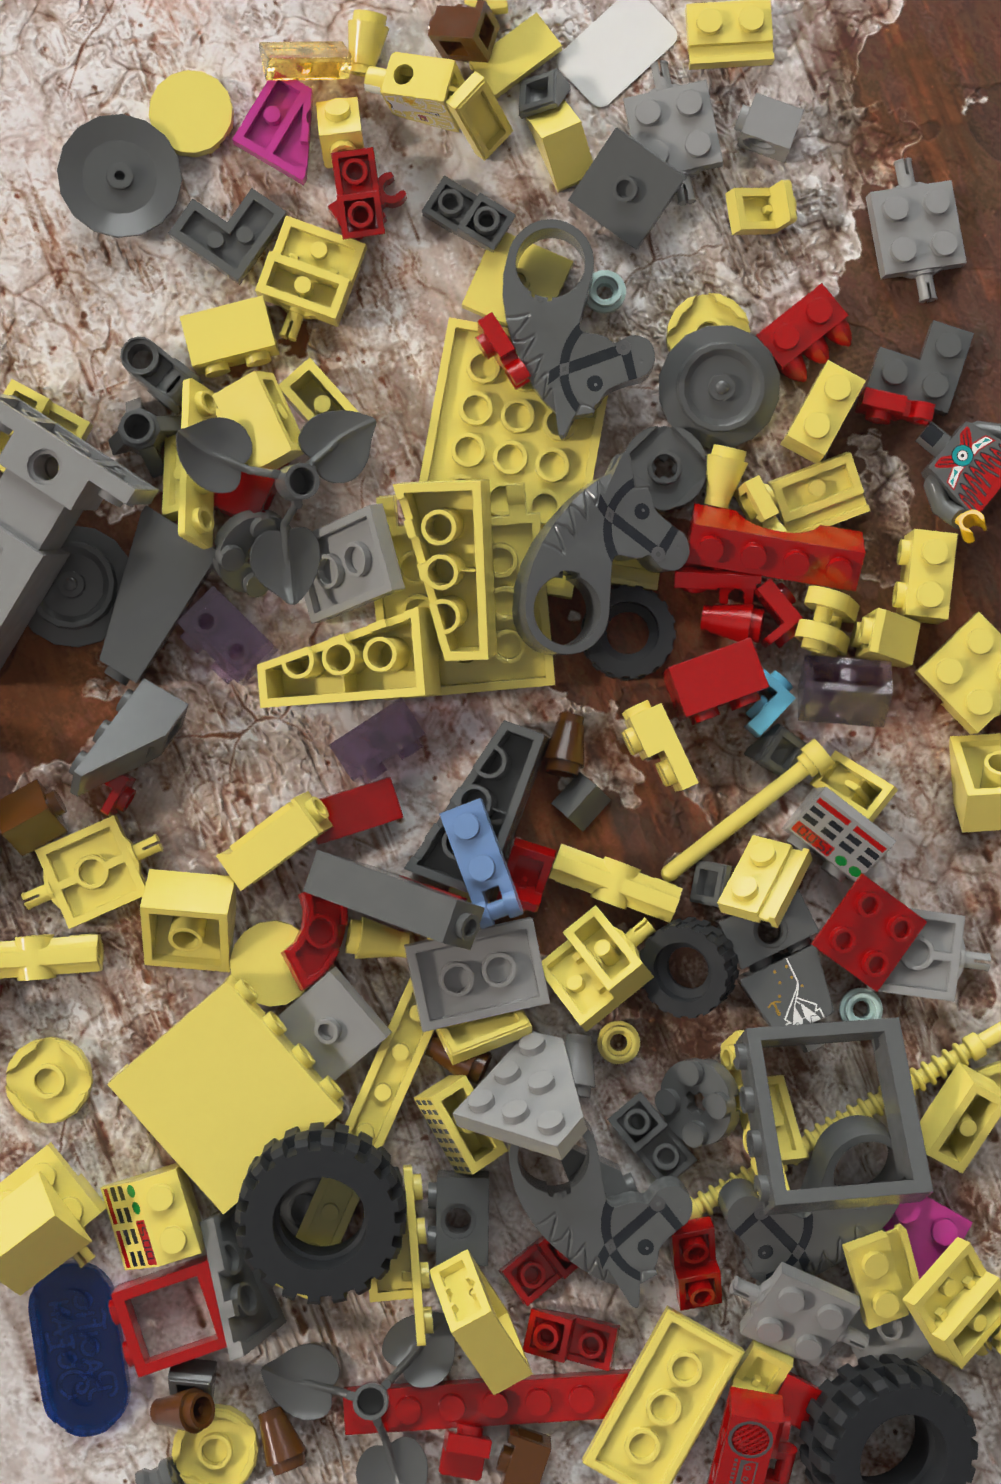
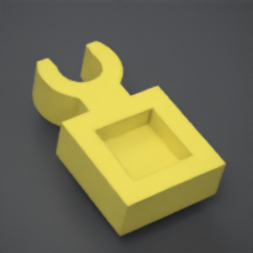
M759 475L744 482L736 489L734 497L749 522L767 529L788 532L776 517L780 512L776 507L777 498L774 491L768 484L763 483Z

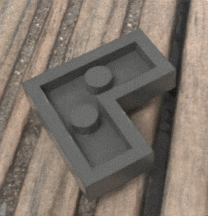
M251 188L228 222L192 199L168 233L176 242L240 285L279 231L288 214L281 207Z
M933 320L929 326L919 359L880 347L877 350L865 387L908 396V400L936 404L934 413L945 416L948 414L974 333Z

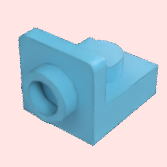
M763 669L769 685L766 690L772 697L768 700L762 695V700L755 702L745 713L751 720L744 728L755 738L760 737L796 699L789 692L793 688L791 683L776 670L770 674Z

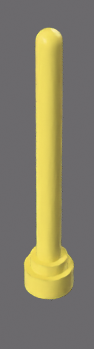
M812 739L800 749L802 753L796 757L798 760L796 764L665 865L661 870V877L667 882L677 879L808 775L813 778L819 773L822 776L833 768L835 763L816 739Z

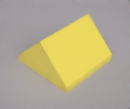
M41 1171L37 1172L0 1201V1282L20 1296L92 1242V1239Z

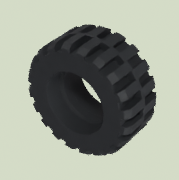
M324 1122L310 1123V1128L307 1131L301 1132L297 1126L285 1131L284 1138L280 1141L273 1138L264 1146L262 1154L255 1156L248 1168L239 1193L235 1211V1222L238 1223L236 1238L239 1248L246 1249L244 1260L251 1271L258 1268L262 1271L260 1281L269 1289L273 1288L277 1283L283 1287L282 1296L294 1301L296 1295L301 1294L308 1296L307 1304L320 1305L321 1297L332 1296V1301L335 1304L347 1301V1294L350 1290L354 1289L358 1295L363 1294L371 1289V1280L374 1277L381 1280L389 1272L391 1259H397L402 1248V1237L406 1230V1191L403 1190V1178L399 1168L393 1167L391 1164V1155L383 1146L378 1149L372 1145L373 1138L362 1131L358 1137L349 1133V1126L339 1123L336 1124L335 1130L324 1129ZM317 1177L331 1178L346 1184L360 1197L363 1203L364 1218L360 1229L346 1241L331 1246H316L299 1240L286 1228L280 1216L281 1201L288 1189L303 1180Z
M882 1354L879 1361L873 1355L859 1358L857 1366L852 1367L847 1363L836 1370L839 1375L834 1380L830 1381L827 1378L819 1386V1389L822 1391L817 1400L811 1398L805 1410L810 1416L808 1421H802L799 1436L806 1444L800 1445L799 1452L801 1462L806 1466L805 1475L810 1484L972 1483L976 1469L971 1463L972 1460H977L978 1442L972 1438L976 1436L977 1430L973 1418L968 1415V1407L949 1386L912 1359H900L895 1354ZM914 1415V1439L903 1460L885 1473L875 1476H862L860 1470L861 1456L871 1434L884 1422L894 1417Z

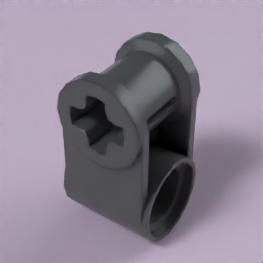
M137 336L131 338L124 343L121 349L120 358L122 365L132 378L145 387L157 401L175 415H178L181 411L179 406L182 403L183 380L193 378L201 384L204 383L176 358L173 359L146 337ZM144 350L153 353V360L147 368L136 369L132 366V360L138 352Z

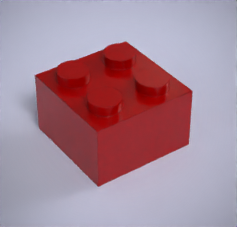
M751 637L668 667L662 673L678 720L682 721L689 718L691 725L720 715L718 707L729 704L731 710L734 711L762 700L759 692L769 687Z

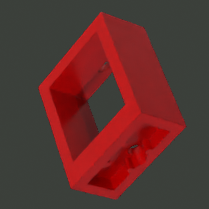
M207 1254L119 1284L111 1293L112 1299L109 1300L110 1315L116 1326L121 1324L126 1339L122 1343L124 1357L129 1367L135 1366L138 1378L227 1348ZM197 1276L216 1334L150 1357L131 1299Z

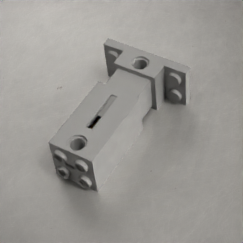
M0 394V431L9 435L12 431L14 432L0 454V465L6 468L0 478V670L68 559L70 553L61 547L83 510H97L103 499L118 507H121L123 503L130 507L151 504L159 491L16 396Z

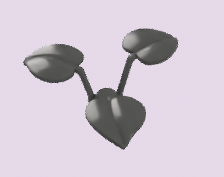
M338 410L324 412L312 417L302 427L298 437L300 449L310 459L306 463L288 465L281 470L245 464L252 454V442L246 429L234 420L221 417L209 418L192 426L182 428L176 434V447L180 462L189 477L203 489L214 493L232 492L240 483L242 471L251 475L275 479L278 493L284 499L291 501V505L280 523V531L268 530L261 533L254 541L250 551V565L255 577L264 587L276 594L287 604L295 605L306 595L314 582L320 563V547L313 532L306 527H296L289 530V524L297 510L302 508V500L314 496L318 491L320 485L319 476L327 482L346 483L355 479L363 471L369 458L372 436L377 423L376 419L371 416L354 411Z
M432 1312L434 1333L425 1334L426 1346H417L414 1315L406 1317L392 1326L384 1338L382 1354L385 1360L396 1368L381 1384L369 1382L360 1386L356 1392L334 1386L339 1378V1364L328 1349L317 1344L296 1346L275 1360L265 1364L261 1369L263 1381L277 1404L296 1418L315 1420L324 1417L331 1409L332 1394L353 1401V1408L359 1417L364 1420H373L383 1446H371L361 1455L356 1467L357 1484H426L428 1462L423 1448L414 1438L408 1436L400 1437L391 1443L381 1416L387 1411L390 1403L387 1390L402 1373L406 1381L412 1386L426 1388L440 1383L450 1372L455 1357V1338L450 1331L444 1313Z

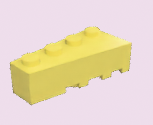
M490 479L402 482L393 484L396 498L400 501L405 518L404 525L409 539L411 538L417 558L421 582H424L430 602L429 609L445 661L489 660L497 654Z
M415 607L404 611L402 614L379 620L355 631L340 634L316 645L304 647L257 664L260 708L441 694L437 632L429 607Z

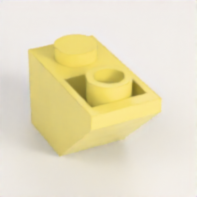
M877 608L863 616L861 622L856 621L854 624L850 642L851 647H856L854 658L900 668L912 666L921 623L886 609Z

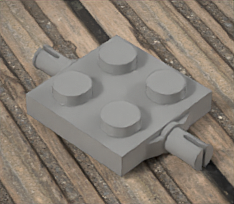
M660 60L663 77L660 76L658 61L650 65L655 88L648 93L623 98L630 136L687 177L677 191L678 205L685 206L684 189H686L688 203L696 202L691 178L702 171L723 167V158L707 80L684 85L672 84L668 61Z
M908 157L905 160L901 158L893 163L898 186L892 189L870 192L866 196L880 279L894 277L916 279L919 303H925L926 301L928 303L938 299L933 275L941 270L961 268L967 263L952 181L929 184L915 182L912 158Z
M911 909L926 920L927 923L878 992L955 1002L957 981L963 968L988 972L991 964L974 962V960L991 961V954L966 951L963 940L965 916ZM867 985L866 989L874 991Z
M781 1262L773 1275L760 1285H755L737 1275L731 1281L729 1293L751 1302L750 1308L740 1321L741 1335L815 1367L819 1366L829 1350L839 1342L846 1343L860 1351H864V1347H867L869 1343L868 1333L848 1326L860 1309L859 1296L784 1262Z

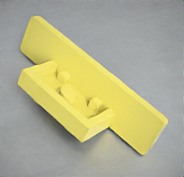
M193 378L183 380L181 429L209 418H216L217 405L212 396L215 393ZM176 435L167 437L164 444L162 516L173 522L178 520V535L203 550L211 548L213 546L214 492L203 489L189 477L177 453Z
M737 1030L721 1044L720 1053L721 1064L735 1079L739 1092L743 1086L741 1070H736L733 1063L736 1057L734 1044H736L744 1030ZM784 1075L767 1076L782 1167L783 1165L800 1163L807 1156ZM738 1095L735 1096L736 1111L740 1110L743 1145L748 1153L746 1136L748 1130H750L748 1113L744 1114L741 1110ZM754 1157L751 1158L755 1175H758ZM783 1167L786 1190H790Z
M409 1164L403 1165L407 1209L406 1230L402 1237V1248L397 1259H391L389 1272L381 1280L375 1277L371 1280L369 1299L370 1302L413 1298L417 1346H426L425 1334L434 1333L432 1307H423L422 1289H430L428 1262H419L418 1245L427 1244L425 1218H416L415 1200H423L421 1173L413 1174L412 1165Z

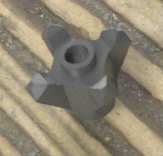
M141 397L126 402V413L120 421L118 431L108 440L112 454L117 455L132 451L142 456L152 478L162 476L164 460L160 452L165 444V439L176 435L181 429L182 416H156L145 410Z

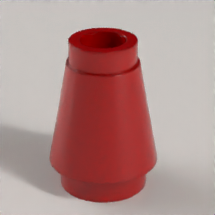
M755 604L704 605L700 630L709 631L736 642L751 637L754 643H760L765 609L755 608Z

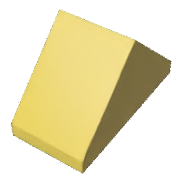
M563 99L559 107L525 118L557 192L579 184L593 163L582 122Z
M835 750L830 756L835 766L822 776L818 773L809 784L813 788H829L867 819L874 822L898 789Z

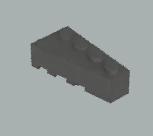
M506 720L503 721L474 764L472 771L461 787H458L445 809L447 811L473 800L483 799L505 861L550 740L549 737L542 733ZM440 817L433 824L425 836L424 842L415 855L410 858L404 869L468 893ZM495 888L484 892L487 899H492Z

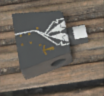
M812 944L793 953H784L774 958V962L754 972L748 970L740 974L736 979L769 1027L818 1023V1020L834 1013L816 947ZM824 1044L800 1046L802 1048L803 1053H806L823 1046Z

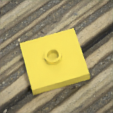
M507 232L494 252L485 250L462 302L463 309L482 317L493 312L500 325L507 327L503 302V273L510 246L516 237ZM532 244L522 254L518 263L517 274L522 284L531 291L532 297H535L536 294L548 297L547 301H552V297H559L573 266V261Z

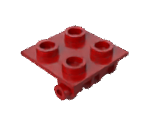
M861 873L811 944L818 951L831 958L874 991L878 992L924 928L927 921Z

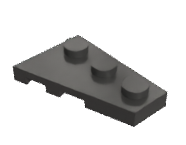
M236 1204L225 1214L218 1210L200 1222L230 1361L244 1357L287 1322L273 1288L269 1289L260 1281L262 1271L259 1268L251 1271L244 1260L246 1249L239 1248L236 1238L238 1223L235 1222Z

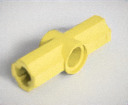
M562 843L549 878L556 882L591 893L590 897L625 910L629 907L669 923L676 911L683 889L659 878L640 873L641 869L606 856L602 859Z
M54 934L20 936L15 937V940L0 941V980L3 978H17L18 981L56 978L58 974L98 972L103 970L104 949L101 934H80L66 937H54Z

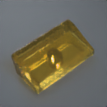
M343 41L259 42V51L266 81L349 79L353 60Z

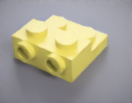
M646 700L622 713L627 729L621 732L629 752L631 755L639 753L642 760L658 753L661 761L656 763L655 766L665 787L673 785L675 792L699 783L662 703L651 707L649 700Z

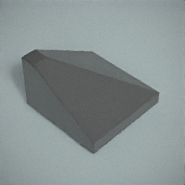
M557 68L520 81L519 116L521 119L559 107L570 91V84Z
M777 723L751 744L744 752V755L779 777L798 762L796 757L802 753L800 749L807 743Z

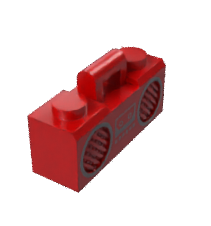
M730 1386L707 1484H789L797 1447L788 1442L791 1417L790 1415H784L782 1395ZM770 1459H776L774 1469L768 1468Z

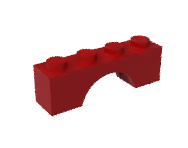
M694 503L687 534L690 553L685 563L856 592L866 552L863 532L825 525H819L814 530L801 533L775 531L749 522L736 510Z

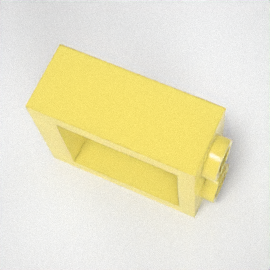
M467 1249L430 1269L429 1272L450 1331L493 1395L532 1375V1370L508 1310L469 1250Z

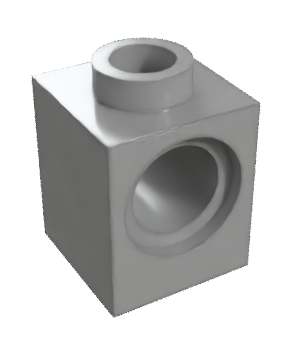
M756 93L751 107L743 104L734 127V130L742 132L737 146L784 163L804 109Z

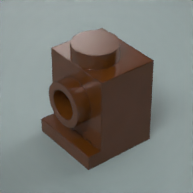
M477 0L475 7L466 4H457L455 6L437 5L435 14L429 21L428 37L444 59L488 63L500 24L485 0Z
M517 1424L509 1425L507 1429V1443L511 1444V1446L503 1445L496 1466V1471L502 1472L500 1484H540L552 1449L551 1436Z

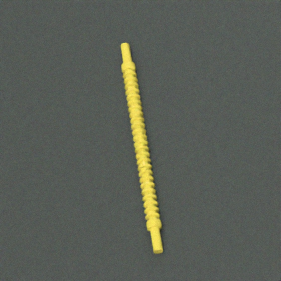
M1001 1021L979 1034L975 1032L969 1033L962 1038V1044L960 1045L952 1043L951 1051L948 1052L946 1049H942V1056L937 1058L935 1055H932L930 1063L926 1064V1062L921 1061L920 1069L916 1070L911 1067L909 1070L914 1095L916 1096L915 1091L917 1089L926 1091L927 1083L936 1085V1079L940 1076L943 1079H947V1072L953 1071L958 1062L968 1066L969 1059L972 1058L974 1061H978L985 1057L987 1049L1001 1041ZM878 1086L877 1094L867 1093L868 1099L863 1101L861 1098H858L856 1106L852 1107L850 1104H847L846 1112L841 1113L837 1110L834 1119L825 1117L826 1123L824 1125L815 1123V1129L811 1132L808 1129H804V1136L801 1138L807 1156L806 1159H809L808 1153L814 1150L821 1134L834 1122L855 1115L872 1117L877 1113L879 1116H883L884 1103L880 1086ZM750 1161L751 1167L747 1169L741 1166L740 1173L737 1175L730 1172L729 1180L724 1181L720 1178L717 1187H713L711 1184L708 1185L709 1191L707 1193L698 1191V1197L695 1199L690 1196L692 1200V1215L689 1220L701 1218L706 1212L709 1215H713V1208L718 1206L719 1192L730 1180L742 1178L754 1184L755 1173L752 1162ZM783 1165L785 1172H787V1165Z

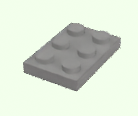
M383 503L368 505L312 531L319 543L320 563L314 582L304 596L311 624L325 622L405 589Z
M531 917L495 924L485 929L479 928L471 950L444 944L433 939L404 945L420 1026L423 1032L550 1003L534 922Z

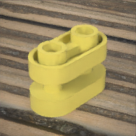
M808 586L804 604L815 614L813 620L799 619L795 638L802 642L801 648L811 651V656L836 662L837 655L846 656L851 640L840 630L842 622L855 623L860 605L843 592L820 586Z

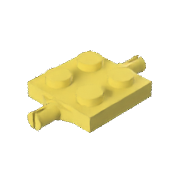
M113 815L38 848L35 852L43 868L44 884L25 893L23 892L21 894L23 901L39 895V897L24 904L28 910H31L33 907L52 900L61 910L68 928L71 929L140 899L143 896L146 885L141 872L140 860L163 851L162 844H157L145 850L146 847L159 842L160 839L157 834H154L152 837L133 844L126 837L117 815Z

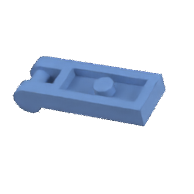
M479 798L439 813L471 902L485 908L480 921L481 929L495 925L494 920L509 915L510 918L522 915L523 908L483 799ZM499 886L502 899L488 903L484 892Z

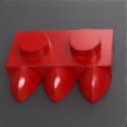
M823 283L756 334V337L772 353L778 370L786 377L798 382H805L807 379V368L802 354L820 364H826L829 360V348L824 339L825 336L830 341L841 346L849 347L852 343V332L846 320L849 315Z

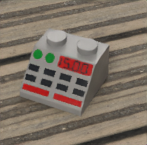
M827 787L813 788L782 828L790 835L786 841L792 847L801 851L803 848L810 849V852H813L824 861L820 868L840 883L844 878L856 882L861 873L865 874L896 842L895 839Z

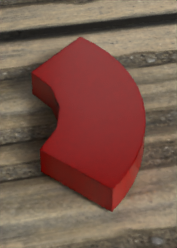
M306 892L298 895L303 910L301 929L294 942L281 952L300 991L313 985L332 966L340 952L345 929L348 925L347 907Z

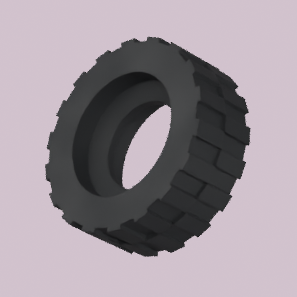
M627 584L619 585L618 588H611L609 618L606 629L600 639L584 651L586 658L591 661L592 666L611 679L617 678L620 681L642 679L658 670L672 652L673 643L676 639L673 614H670L667 603L665 601L662 602L657 597L658 594L652 590L650 592L644 590L642 586L628 587ZM586 613L582 620L581 630L583 629V626L585 624ZM620 613H635L642 617L648 626V641L636 653L622 654L613 649L608 642V624L613 617Z
M687 917L685 920H681V918L673 920L650 936L639 954L643 964L654 976L642 987L648 993L647 997L652 1003L655 1002L663 1012L672 1013L674 1017L682 1018L686 1016L688 1019L697 1018L700 1014L704 1016L710 1013L727 999V996L733 992L736 986L734 984L735 980L739 977V970H737L739 959L733 950L734 945L732 941L725 937L724 931L719 927H714L707 920L703 919L700 921L696 920V917ZM689 947L697 950L705 958L708 966V975L701 986L687 988L674 980L669 970V959L676 949Z

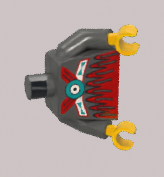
M966 421L952 436H949L935 423L930 422L915 442L934 456L921 472L925 479L923 487L931 511L953 528H960L963 540L967 543H972L975 541V538L969 528L979 526L984 531H987L985 518L981 511L1001 488V423L985 421L970 423Z

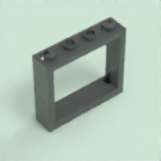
M899 1017L746 1028L736 1044H734L736 1057L733 1063L736 1070H741L743 1086L739 1092L740 1107L744 1114L748 1113L750 1130H748L746 1136L747 1150L751 1158L755 1157L758 1175L754 1177V1192H758L759 1201L763 1203L765 1216L921 1202L934 1192ZM871 1040L898 1181L786 1190L762 1048Z

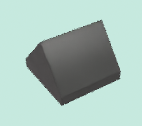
M579 772L578 777L573 778L551 804L583 832L611 799L596 784Z
M703 860L698 861L694 873L690 902L719 907L717 902L733 874L734 866Z
M192 1359L171 1366L168 1373L170 1395L191 1388H200L214 1398L217 1361Z

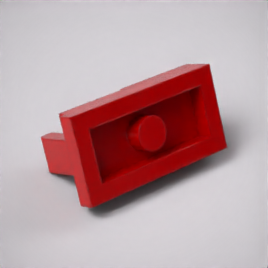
M685 563L680 569L672 571L674 588H682L690 593H701L706 591V589L717 590L719 588L718 595L721 604L728 603V595L734 589L743 591L744 604H752L754 590H756L757 584H761L762 575Z

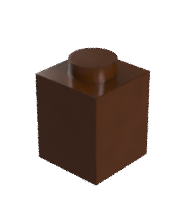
M36 779L0 799V830L2 835L23 857L68 832L62 814L66 813L67 810L59 794L55 790L48 792L39 780Z

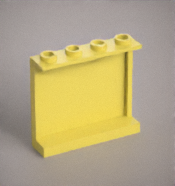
M231 974L216 990L129 1065L126 1064L107 1084L222 1214H225L238 1202L239 1193L248 1168L255 1156L262 1154L267 1143L273 1138L280 1141L284 1138L285 1131L297 1126L302 1132L309 1130L310 1123L324 1122L325 1128L342 1113L344 1101L341 1099L344 1093L339 1085L328 1075L324 1079L320 1077L312 1067L316 1062L310 1052L300 1043L294 1046L284 1035L287 1029L280 1018L272 1011L266 1014L255 1002L258 999V995L244 979L241 978L237 981Z

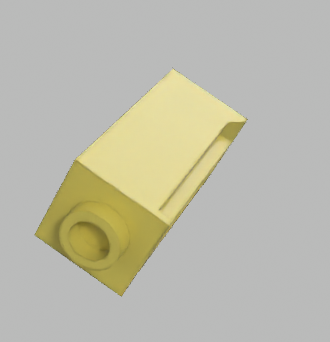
M307 791L291 799V802L281 807L233 843L230 849L216 855V857L240 891H242L252 883L255 884L333 827L328 819V810L320 799L315 796L312 797L310 792Z

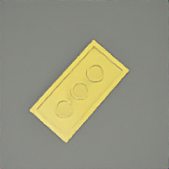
M667 1305L582 1457L583 1464L619 1484H672L744 1355V1349Z

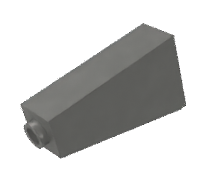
M148 506L144 507L139 518L99 659L108 665L104 673L125 686L130 680L135 683H141L214 568L212 556L215 559L216 549L211 547L203 550L178 535L177 524Z
M321 850L316 851L303 889L306 893L438 942L467 950L472 948L485 909L479 905L378 867Z

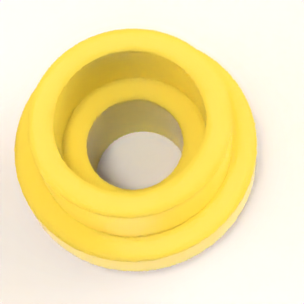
M619 1020L612 1021L600 1030L597 1037V1047L601 1056L608 1062L624 1064L631 1061L637 1055L640 1048V1037L631 1024ZM616 1034H622L626 1037V1045L619 1050L612 1048L610 1045L611 1038Z

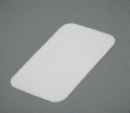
M617 0L560 52L557 57V66L594 106L605 107L675 44L677 31L649 0Z

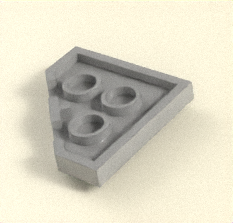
M533 1030L532 1033L522 1037L452 1113L458 1127L560 1160L567 1155L587 1131L563 1039Z

